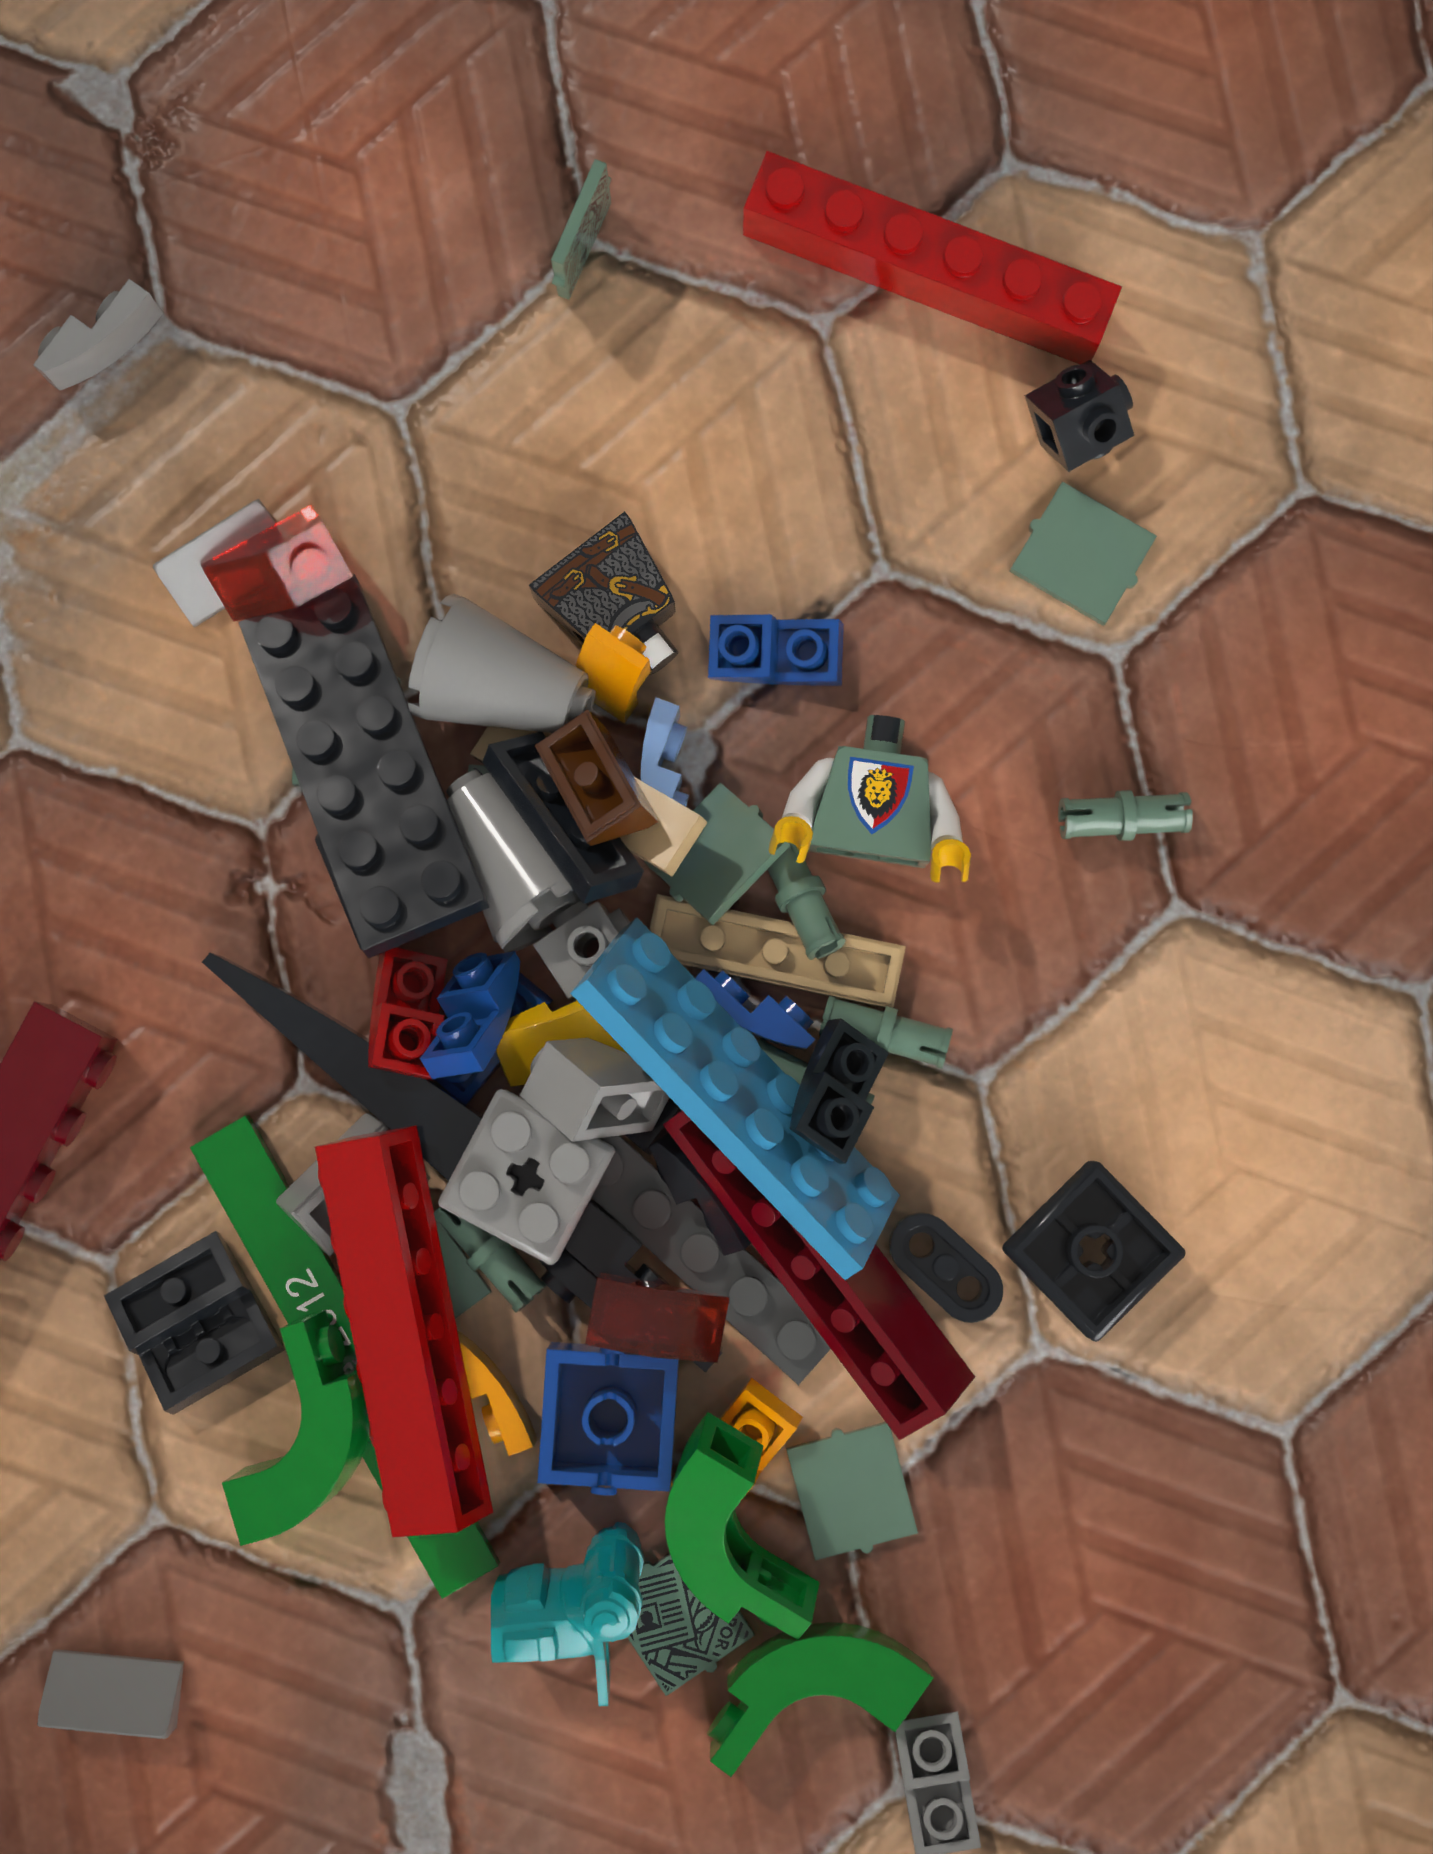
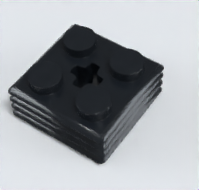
M1097 1161L1086 1162L1002 1246L1003 1252L1087 1338L1095 1342L1105 1336L1186 1254L1185 1249ZM1103 1235L1106 1239V1242L1101 1247L1102 1253L1106 1256L1104 1262L1099 1265L1089 1260L1082 1265L1079 1260L1083 1253V1248L1079 1244L1082 1238L1087 1236L1097 1239Z

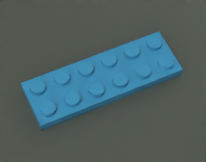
M636 917L620 930L570 994L844 1280L848 1279L864 1268L900 1194L891 1186L886 1175L878 1168L873 1167L855 1147L846 1164H839L790 1130L792 1112L800 1087L799 1083L778 1067L760 1048L756 1038L748 1030L742 1028L715 1000L710 989L702 982L696 980L672 955L667 944L658 935L652 933Z

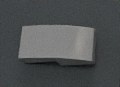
M128 279L120 291H113L103 300L96 313V323L92 328H89L72 315L69 316L62 327L53 328L41 342L38 350L39 358L33 366L59 391L79 384L98 374L133 348L164 313L149 292Z
M958 1711L904 1720L896 1730L895 1737L915 1854H947L981 1848Z

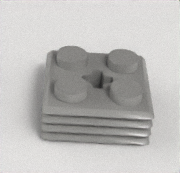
M500 1089L496 1091L441 1194L438 1204L450 1213L546 1264L552 1265L559 1260L615 1153V1149L612 1145L599 1138L572 1142L523 1098L508 1090ZM530 1158L535 1159L540 1163L537 1168V1174L545 1180L541 1189L531 1187L524 1194H521L515 1189L517 1179L510 1174L513 1164L523 1166L529 1162Z

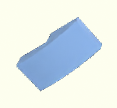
M655 697L643 742L641 781L686 807L689 795L679 791L682 784L681 774L661 766L664 759L675 763L687 727L678 724L680 718L679 705Z

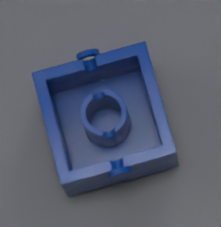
M551 1342L546 1349L537 1483L591 1487L590 1493L596 1495H616L617 1488L670 1492L680 1350ZM604 1485V1486H610V1487H609V1488H604V1487H598V1486Z

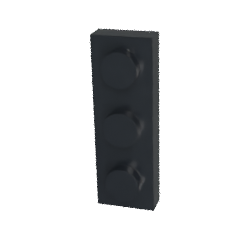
M536 732L488 745L482 763L583 904L637 888L644 870L620 837L593 846L586 842L535 747L536 744L546 738L543 732Z

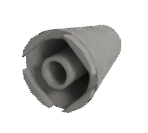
M456 594L445 596L440 604L451 608L443 621L433 617L428 621L417 647L409 677L408 688L420 692L419 704L408 703L409 711L414 716L433 721L554 733L587 709L590 712L592 711L596 692L594 689L588 688L587 673L469 599Z
M477 770L468 772L448 787L446 791L449 796L447 802L490 908L483 910V914L493 939L505 953L518 951L538 942L551 933L553 930L549 925L552 924L553 919L581 900L490 773L481 775Z

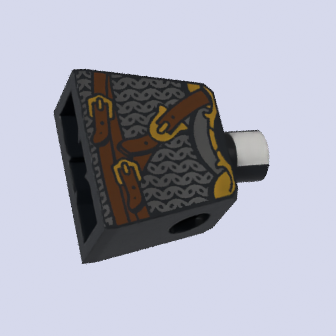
M625 511L529 584L532 596L538 605L582 645L594 623L608 632H611L613 627L617 625L633 634L646 645L647 648L642 655L650 661L651 672L649 675L661 670L679 653L659 627L675 614V601L632 520Z

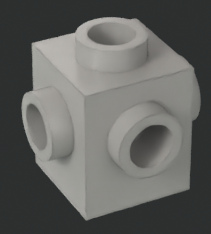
M580 901L555 917L552 923L556 929L533 944L568 999L577 1001L570 994L620 930L630 923L620 908L610 913L598 901L589 907L586 903L583 904ZM598 940L599 949L597 953L588 958V945L592 941Z

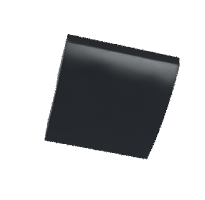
M217 1231L104 1295L128 1350L139 1355L163 1410L172 1415L285 1350L244 1271L221 1234Z

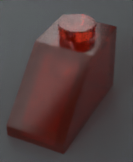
M312 504L201 564V568L233 622L296 608L353 577Z
M601 1273L597 1277L585 1345L654 1358L718 1363L730 1297Z

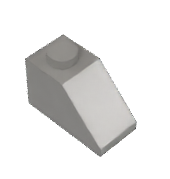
M590 1038L547 1041L545 1046L534 1057L530 1067L531 1074L520 1094V1097L572 1142L652 1131L670 1098L628 1053Z

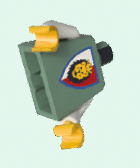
M869 715L867 717L863 749L838 746L835 758L818 760L790 792L782 818L775 825L769 844V853L775 855L778 844L783 842L794 844L799 850L797 863H803L808 852L925 868L931 858L930 878L935 883L940 882L941 867L947 865L958 868L962 874L961 881L966 882L968 880L971 858L970 850L962 840L959 815L942 778L928 772V760L926 758L901 754L905 721L900 718L883 715Z

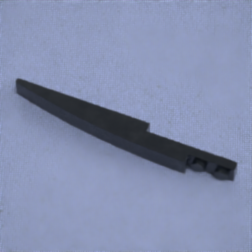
M209 953L202 963L389 1129L417 1125L423 1159L449 1181L483 1117L480 1112L470 1105L463 1103L433 1080L368 1067L369 1039L312 1004L233 961L213 953ZM530 1158L529 1162L523 1166L513 1164L510 1174L517 1179L515 1189L521 1194H524L531 1187L538 1189L543 1187L545 1180L537 1174V1168L540 1163L535 1159ZM591 1198L565 1249L706 1373L723 1353V1347L715 1340L721 1330L693 1305L684 1313L666 1296L673 1289L672 1286L647 1264L643 1263L636 1271L627 1263L643 1244Z

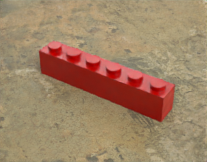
M766 151L744 206L743 235L1079 365L1088 360L1092 361L1122 289L1120 285L770 151Z
M417 1125L352 1136L315 1146L318 1161V1179L324 1192L331 1227V1244L337 1257L344 1292V1310L350 1322L357 1358V1375L362 1383L370 1423L369 1435L371 1443L375 1448L383 1488L382 1501L388 1514L392 1538L457 1533L494 1512Z

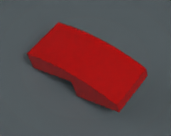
M397 947L379 955L370 1022L368 1067L432 1080L420 1058L436 1037L437 1028L444 1021L445 1016L439 1014L440 1004L436 998L443 990L448 959Z

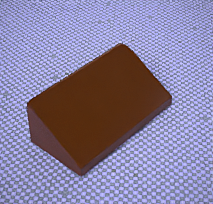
M588 709L535 745L581 833L590 846L648 829L659 822L609 731Z

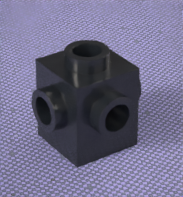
M1091 360L1081 365H1074L1064 369L1052 381L1024 395L1041 447L1068 472L1092 459L1105 456L1113 447L1134 436L1128 415V410L1133 408V400L1126 384L1116 374L1110 377Z

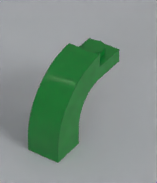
M326 1310L303 1316L280 1328L301 1401L300 1428L291 1449L285 1456L246 1466L222 1482L240 1546L279 1535L309 1517L344 1487L358 1467L366 1450L370 1437V1423L362 1383L358 1378L357 1369L344 1372L342 1365L345 1357L343 1339L337 1327L333 1324L330 1325Z
M707 1412L684 1447L666 1505L665 1533L674 1566L694 1596L712 1613L728 1624L743 1607L755 1614L766 1625L777 1627L799 1640L812 1624L820 1582L758 1545L741 1526L735 1508L754 1485L764 1445Z
M835 1622L814 1623L808 1627L799 1640L785 1632H781L751 1650L728 1674V1691L741 1700V1702L736 1706L729 1701L711 1724L707 1735L714 1739L710 1744V1762L732 1777L771 1721L790 1704L811 1696L828 1695L847 1699L862 1707L892 1731L896 1732L934 1679L930 1666L925 1660L895 1639L879 1631L859 1625Z

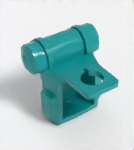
M616 1522L614 1526L603 1528L592 1537L591 1544L587 1547L584 1563L571 1565L567 1568H547L544 1563H537L511 1569L508 1573L499 1575L491 1594L492 1663L543 1662L594 1655L598 1705L609 1706L611 1678L609 1642L625 1639L636 1629L643 1598L639 1590V1577L641 1576L644 1564V1554L637 1532L626 1523Z

